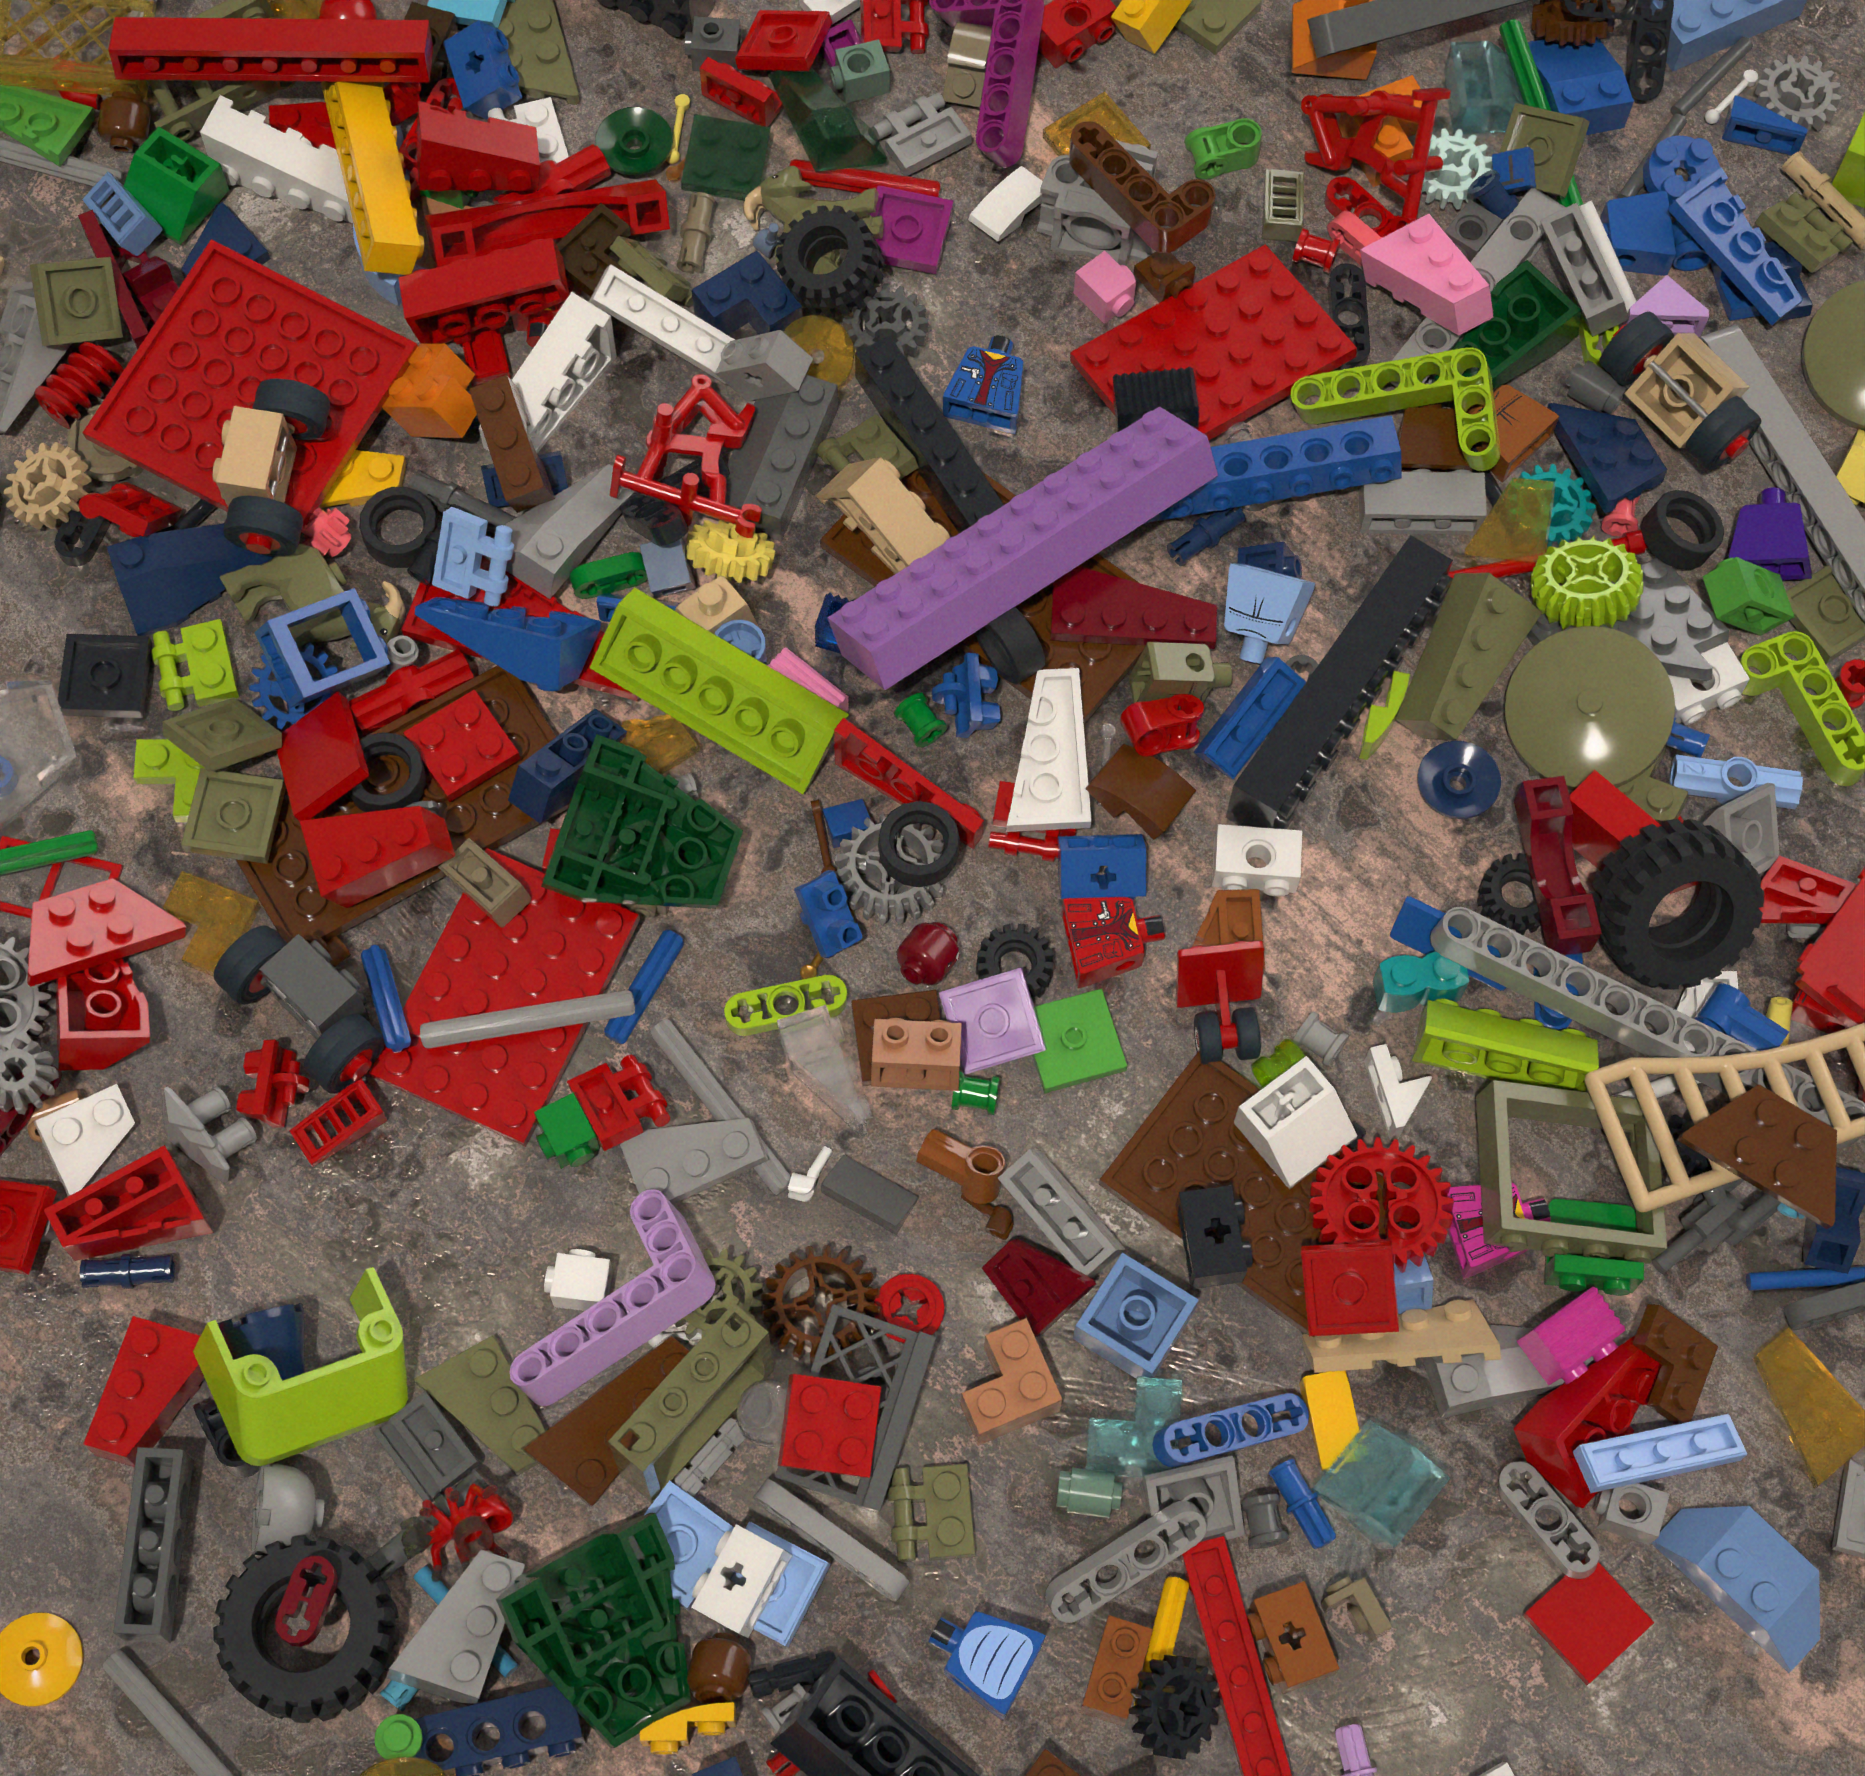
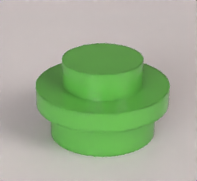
M395 1714L387 1717L380 1723L375 1733V1746L378 1753L385 1760L392 1763H404L414 1758L423 1742V1734L419 1724L413 1718L404 1714Z

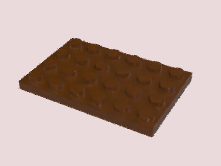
M1198 1051L1099 1179V1185L1181 1245L1183 1244L1175 1205L1179 1192L1232 1185L1234 1199L1241 1198L1244 1209L1245 1224L1239 1225L1242 1241H1249L1253 1259V1266L1247 1268L1244 1281L1235 1284L1302 1333L1309 1335L1301 1247L1331 1245L1334 1243V1241L1320 1243V1232L1323 1228L1316 1229L1311 1226L1314 1213L1309 1212L1308 1208L1310 1199L1313 1198L1310 1196L1312 1182H1317L1315 1180L1317 1169L1289 1189L1234 1124L1238 1107L1258 1093L1260 1089L1221 1061L1208 1062L1206 1065L1201 1064ZM1340 1151L1334 1155L1338 1159H1340ZM1326 1162L1319 1167L1326 1168ZM1376 1172L1378 1181L1376 1200H1378L1380 1207L1379 1236L1381 1239H1387L1384 1230L1386 1211L1383 1209L1382 1202L1383 1176ZM1359 1182L1349 1183L1355 1189L1367 1188ZM1356 1221L1351 1223L1359 1229L1369 1228L1364 1222ZM1216 1230L1209 1231L1208 1236L1214 1238L1215 1244H1221L1223 1237H1218Z

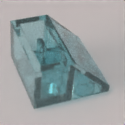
M1490 41L1451 42L1444 74L1446 88L1452 90L1448 103L1453 134L1458 129L1462 130V134L1506 132L1514 104L1524 105L1507 52Z
M1367 1420L1312 1490L1380 1550L1394 1549L1449 1481L1450 1477L1416 1447L1371 1420Z

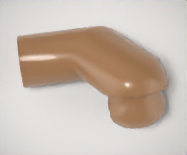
M79 1089L42 1101V1108L35 1109L28 1123V1135L32 1140L42 1143L33 1121L83 1099Z

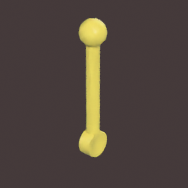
M680 94L675 98L677 114L673 130V146L666 160L670 164H676L680 159L678 145L685 111L690 108V98L685 94Z

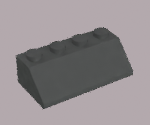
M805 375L799 390L796 392L755 400L753 422L743 446L739 449L734 448L727 464L729 475L726 478L725 504L739 509L744 504L758 505L762 508L759 523L752 520L746 521L756 524L755 533H766L767 537L781 542L818 458V446L826 439L838 411V385L809 375ZM706 515L708 518L719 521L717 518Z

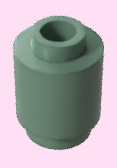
M1072 1467L1071 1472L1060 1470L1056 1507L1067 1508V1513L1110 1518L1111 1509L1120 1510L1123 1483L1114 1482L1115 1472Z

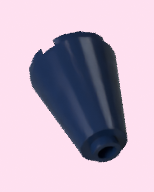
M302 1303L296 1305L288 1304L246 1314V1317L240 1318V1321L237 1322L229 1319L217 1323L233 1360L252 1354L264 1356L274 1363L282 1381L305 1373L304 1308Z

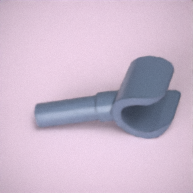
M771 223L769 228L761 230L753 242L754 248L768 259L771 257L773 248L777 245H782L779 240L780 237L777 236L778 225L776 223Z

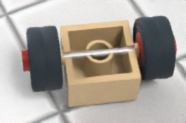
M1650 311L1640 314L1629 323L1623 325L1613 335L1611 341L1601 354L1599 360L1601 366L1619 384L1626 386L1633 383L1624 394L1679 448H1687L1688 452L1698 459L1700 464L1709 471L1715 470L1730 459L1739 456L1750 443L1749 440L1754 436L1762 422L1760 416L1740 398L1750 387L1695 333H1677L1674 337L1672 330Z
M267 379L262 381L257 387L252 409L234 406L231 420L224 422L222 429L224 449L222 458H216L214 462L212 476L213 481L216 482L221 492V498L225 500L228 506L227 518L224 524V536L232 544L254 553L269 556H287L296 551L303 527V516L284 502L297 451L294 439L314 440L320 438L326 428L330 400L320 390L294 380Z

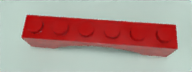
M654 179L425 215L430 254L437 267L448 265L458 259H471L487 255L493 250L524 245L536 239L563 238L600 203L604 204L630 226L631 235L670 229L666 191Z

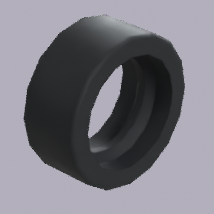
M390 487L377 492L365 503L360 513L359 528L368 553L376 561L392 568L411 567L425 546L424 538L428 532H434L439 523L431 501L420 491L409 487ZM397 510H409L418 513L423 520V530L413 541L402 545H390L378 539L376 526L385 515Z
M1673 490L1664 493L1643 517L1641 527L1644 541L1651 552L1663 563L1676 569L1692 570L1702 566L1721 545L1724 537L1722 520L1714 507L1701 496L1683 490ZM1666 516L1675 517L1686 523L1696 534L1699 544L1684 540L1676 534L1669 525Z
M1015 607L975 632L985 656L995 670L1009 683L1019 684L1045 665V655L1041 643L1026 618Z
M385 732L368 735L361 739L360 744L366 763L379 756H399L407 763L410 774L402 788L386 795L370 794L359 783L348 791L355 805L364 812L405 808L407 805L418 802L424 793L427 778L421 755L412 742L398 734Z
M916 801L902 804L892 810L881 824L878 851L882 866L890 877L903 885L913 887L935 885L946 878L956 865L960 841L957 825L947 811L933 803ZM917 823L930 825L937 829L944 841L943 853L940 857L930 864L920 866L908 864L901 860L895 853L893 845L895 836L900 829Z

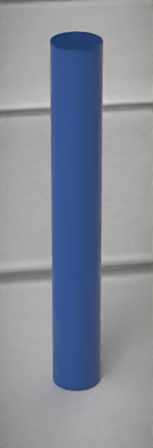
M1865 1266L1850 1267L1848 1274L1827 1269L1746 1274V1285L1749 1291L1853 1285L1865 1282Z

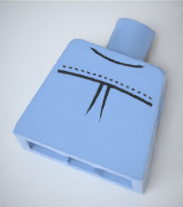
M1230 563L1224 627L1227 631L1245 635L1239 658L1262 664L1268 642L1289 644L1313 593L1315 583L1246 564Z

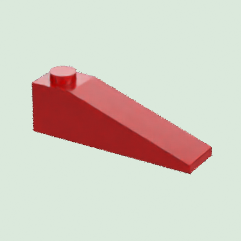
M122 958L56 979L59 1071L104 1070L150 1043L148 1002L143 992H139L133 980V972L128 962L125 963Z
M1635 1336L1618 1346V1348L1598 1362L1587 1367L1588 1370L1569 1384H1562L1540 1399L1513 1428L1527 1463L1533 1466L1538 1473L1576 1507L1584 1508L1597 1492L1590 1493L1573 1451L1582 1444L1633 1434L1635 1430L1630 1426L1631 1421L1639 1406L1647 1405L1662 1366L1633 1345Z

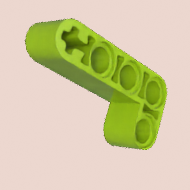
M1792 631L1746 649L1739 662L1750 680L1742 694L1755 696L1779 687L1831 781L1840 786H1852L1857 783L1865 773V733L1810 637L1802 632ZM1784 653H1791L1798 661L1789 659ZM1748 667L1757 668L1762 675L1754 674ZM1804 687L1813 689L1817 695L1807 693ZM1823 722L1833 724L1837 730H1830Z

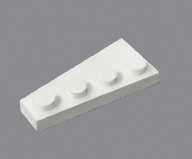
M1079 668L1038 670L1006 832L1090 828L1089 792L1085 789L1088 785Z

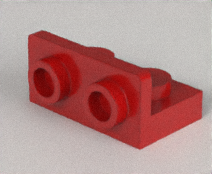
M707 57L699 67L703 96L764 129L768 128L785 105V97L768 88L761 81L753 80L736 71L727 63H719Z

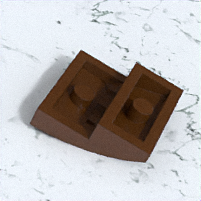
M1122 744L1085 788L1113 818L1125 810L1153 840L1168 828L1196 792L1195 788L1169 766L1153 756L1139 755L1134 747Z

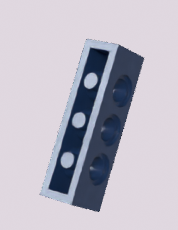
M553 1685L416 1718L414 1720L419 1724L423 1734L422 1746L417 1755L411 1760L393 1764L396 1776H451L455 1774L456 1776H483L485 1774L484 1767L502 1763L503 1769L508 1770L526 1766L531 1763L530 1756L548 1752L551 1759L574 1754L577 1752L576 1745L586 1743L581 1715ZM533 1716L544 1718L546 1729L539 1738L529 1740L522 1736V1726L528 1718ZM487 1727L497 1728L500 1733L498 1744L488 1751L479 1750L476 1746V1738L479 1732ZM441 1738L451 1739L454 1745L452 1755L443 1762L432 1761L430 1756L432 1745Z

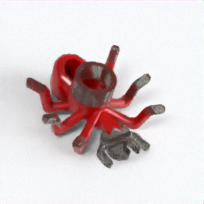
M472 1483L468 1489L464 1505L459 1508L457 1507L459 1492L448 1487L445 1489V1496L451 1513L449 1518L434 1503L425 1499L422 1502L419 1514L428 1518L433 1515L439 1521L437 1525H433L427 1519L421 1520L417 1516L408 1518L400 1523L401 1529H406L402 1535L401 1542L406 1547L403 1551L407 1559L413 1558L424 1552L426 1548L432 1546L430 1550L433 1561L432 1582L440 1580L442 1573L440 1552L452 1539H454V1547L461 1562L463 1572L470 1565L468 1557H476L480 1550L487 1551L489 1549L493 1554L509 1558L508 1553L494 1542L493 1534L505 1531L514 1521L513 1512L507 1501L498 1494H494L498 1490L497 1485L490 1484L487 1488L483 1489L481 1486Z

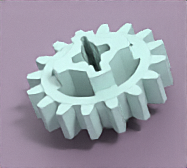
M1446 128L1441 130L1439 138L1432 134L1428 156H1440L1443 160V167L1440 171L1425 173L1422 192L1425 191L1427 193L1426 203L1429 204L1434 199L1440 200V208L1444 209L1447 202H1453L1457 210L1461 208L1463 200H1466L1467 203L1469 200L1476 202V198H1472L1468 193V188L1475 179L1485 172L1492 170V157L1485 156L1488 146L1486 144L1476 146V135L1473 134L1468 139L1462 138V130L1458 129L1455 136H1449ZM1474 168V169H1475L1476 176L1472 179V178H1471V173H1472V170H1471V169Z

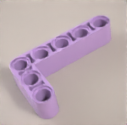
M651 1189L640 1193L634 1199L630 1208L631 1219L652 1260L653 1266L523 1351L511 1364L510 1379L536 1404L548 1406L560 1400L705 1304L713 1295L716 1286L715 1279L684 1216L661 1191Z

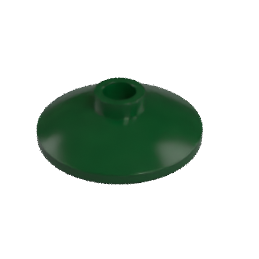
M627 107L611 113L601 122L596 132L595 143L604 154L612 170L627 175H640L657 169L667 160L672 150L673 136L668 122L657 112L643 107ZM633 146L640 147L638 149H630Z

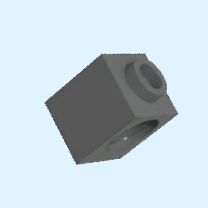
M1469 200L1444 232L1471 262L1502 224L1503 219Z

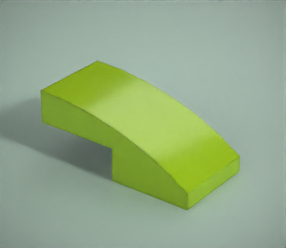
M1394 671L1388 687L1385 707L1370 706L1365 722L1359 759L1368 760L1385 741L1396 721L1408 687L1410 674Z

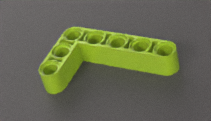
M1461 348L1309 375L1297 380L1291 388L1290 396L1299 417L1308 424H1321L1454 400L1459 444L1468 466L1477 471H1486L1494 467L1500 459L1501 450L1492 377L1485 355L1476 348ZM1477 367L1480 369L1474 376H1462L1463 372L1468 368ZM1428 375H1439L1438 380L1434 383H1422L1423 379ZM1389 382H1399L1398 387L1394 390H1382ZM1352 388L1360 389L1354 397L1343 398L1347 390ZM1310 396H1320L1315 404H1303ZM1475 404L1485 406L1480 413H1466L1468 408ZM1480 441L1489 443L1488 447L1481 452L1471 451L1472 446Z

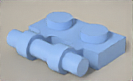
M450 507L443 512L432 585L466 599L476 594V589L480 588L485 590L484 603L489 606H498L501 601V595L506 592L508 577L505 575L507 561L512 558L514 544L511 542L512 529L508 526H497L493 539L486 536L487 520ZM482 555L491 558L489 571L480 569Z

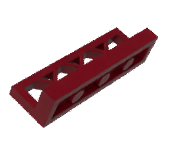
M92 209L79 214L78 217L95 257H111L118 308L138 350L148 335L153 322L143 307L136 306L135 301L137 298L131 290L129 291L121 270L126 260L141 264L149 258L145 250L140 255L135 256L124 248L108 244L105 237L111 234L102 224L98 223Z

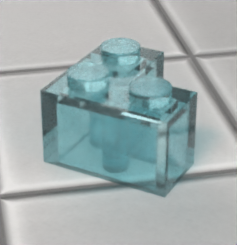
M1137 1377L1133 1388L1132 1421L1089 1418L1086 1429L1084 1469L1115 1472V1476L1143 1478L1145 1475L1178 1468L1163 1465L1156 1458L1152 1443L1154 1435L1158 1430L1180 1421L1182 1380ZM1179 1440L1170 1441L1172 1450L1179 1449Z

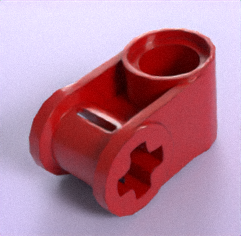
M1177 694L1172 697L1147 702L1139 701L1131 704L1122 712L1120 724L1134 749L1141 756H1153L1172 750L1189 749L1198 744L1200 732L1197 724L1203 715L1204 705L1199 698L1190 694Z

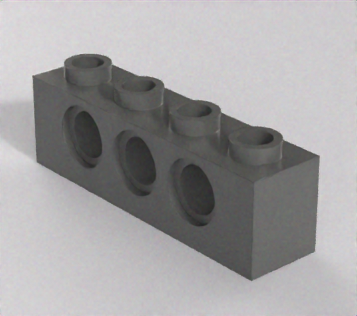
M137 1447L113 1633L125 1642L171 1644L194 1460L183 1449Z

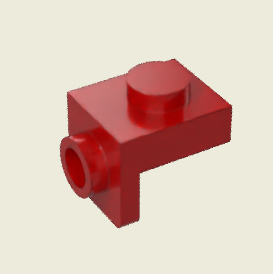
M391 82L384 87V97L390 101V121L392 126L405 121L408 117L418 112L419 92L421 91L419 82Z

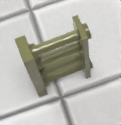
M226 0L192 18H270L275 14L267 0ZM135 80V81H136L138 84H140V83H142V82H144V81H146V80ZM148 80L165 115L164 118L154 122L156 128L159 126L182 141H186L195 132L203 128L220 95L232 100V109L239 111L278 90L292 87L297 81H235L214 92L208 80H191L200 99L179 110L165 80Z

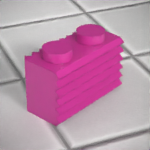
M1591 1287L1516 1342L1548 1386L1561 1378L1567 1385L1588 1370L1584 1363L1588 1358L1592 1356L1598 1362L1618 1348L1614 1339L1625 1331V1326L1620 1324L1618 1317L1614 1316V1311L1609 1309V1304L1604 1302L1602 1295L1598 1294V1289Z

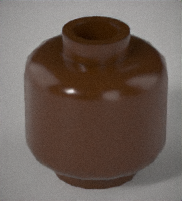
M125 91L113 92L112 97H107L101 102L97 128L98 135L106 142H109V148L114 151L123 153L133 152V147L141 146L149 138L150 107L143 102V98L140 95Z
M715 1633L712 1638H706L696 1643L687 1675V1683L695 1693L696 1699L708 1705L730 1703L742 1697L746 1690L752 1662L750 1652L743 1645L739 1644V1639L729 1633Z

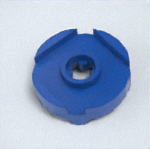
M1671 136L1659 142L1651 151L1643 166V179L1649 193L1667 191L1670 206L1677 198L1718 170L1720 165L1713 154L1712 145L1704 138L1694 139L1688 136ZM1679 167L1686 170L1689 174L1687 181H1684L1681 175H1676L1675 171Z

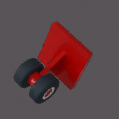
M1238 941L1232 944L1207 947L1194 946L1189 949L1178 950L1177 1007L1215 1004L1217 1015L1214 1012L1198 1013L1194 1017L1196 1051H1199L1201 1064L1203 1065L1208 1064V1062L1221 1061L1222 1050L1235 1048L1236 1055L1240 1060L1257 1059L1260 1056V1030L1255 1010L1253 1008L1235 1009L1232 1013L1231 1023L1229 1002L1261 998L1265 950L1262 941Z

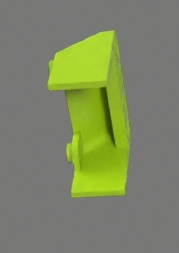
M374 1267L364 1271L349 1298L360 1321L356 1331V1338L362 1353L283 1381L274 1363L264 1356L252 1354L233 1360L216 1320L207 1322L193 1353L236 1451L246 1463L254 1466H265L389 1421L393 1415L406 1405L408 1386L403 1330Z

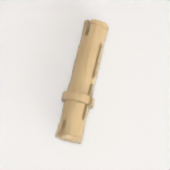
M1801 151L1793 154L1784 163L1781 170L1786 172L1804 191L1803 196L1806 199H1812L1833 221H1837L1845 228L1844 232L1861 250L1865 249V217L1830 183L1832 178L1827 173L1821 174L1803 156Z

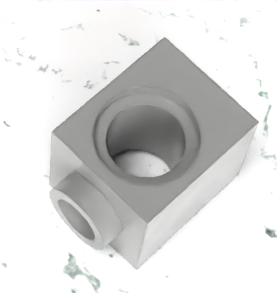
M1639 1483L1599 1491L1594 1505V1512L1600 1514L1597 1528L1650 1545L1659 1537L1670 1494ZM1625 1499L1633 1502L1638 1509V1519L1626 1518L1620 1512L1619 1501Z

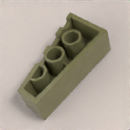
M1455 573L1396 721L1423 739L1457 740L1542 614V611L1490 573Z

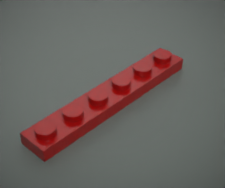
M1221 1536L1201 1541L1180 1555L1187 1581L1189 1582L1190 1593L1214 1679L1217 1683V1690L1241 1776H1292L1225 1538Z

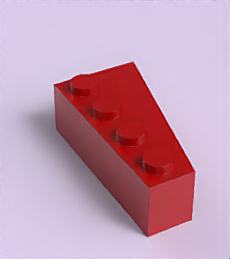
M553 238L532 240L522 246L506 250L497 249L487 255L471 259H458L448 265L433 269H419L412 274L398 277L404 318L420 344H444L454 340L459 345L472 340L471 332L483 327L496 330L506 326L509 317L514 314L527 317L566 301L569 296L563 257Z

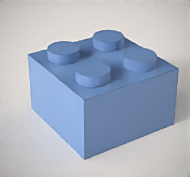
M1122 1252L1076 1324L1073 1339L1149 1386L1192 1318L1199 1300Z

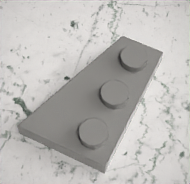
M750 1118L643 1130L644 1133L620 1144L638 1193L656 1189L661 1191L672 1204L769 1161L754 1122Z

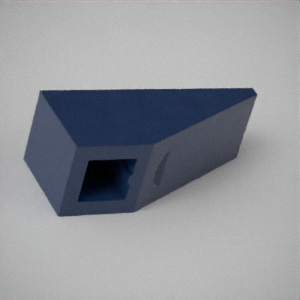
M594 708L518 765L508 801L539 824H542L571 800L596 734L620 743L626 736L627 731Z

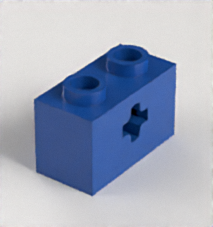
M478 20L443 42L465 110L488 119L489 110L493 108H501L503 110L522 99L518 86L519 75L511 64L507 52L509 44L500 29L493 28Z
M1143 835L1058 837V885L1061 899L1129 897L1134 900L1137 896H1146V846ZM1099 866H1107L1104 874H1096L1099 872Z

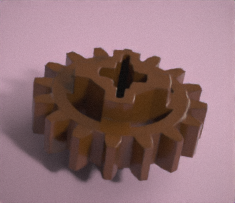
M1540 0V4L1533 5L1531 29L1536 30L1535 35L1537 37L1546 36V42L1553 41L1560 45L1568 42L1580 46L1587 43H1595V37L1605 39L1607 38V32L1614 31L1615 19L1568 14L1563 10L1560 0ZM1570 0L1576 2V9H1579L1580 4L1583 2L1597 3L1594 11H1599L1597 0ZM1607 0L1608 8L1615 12V6H1611V1Z

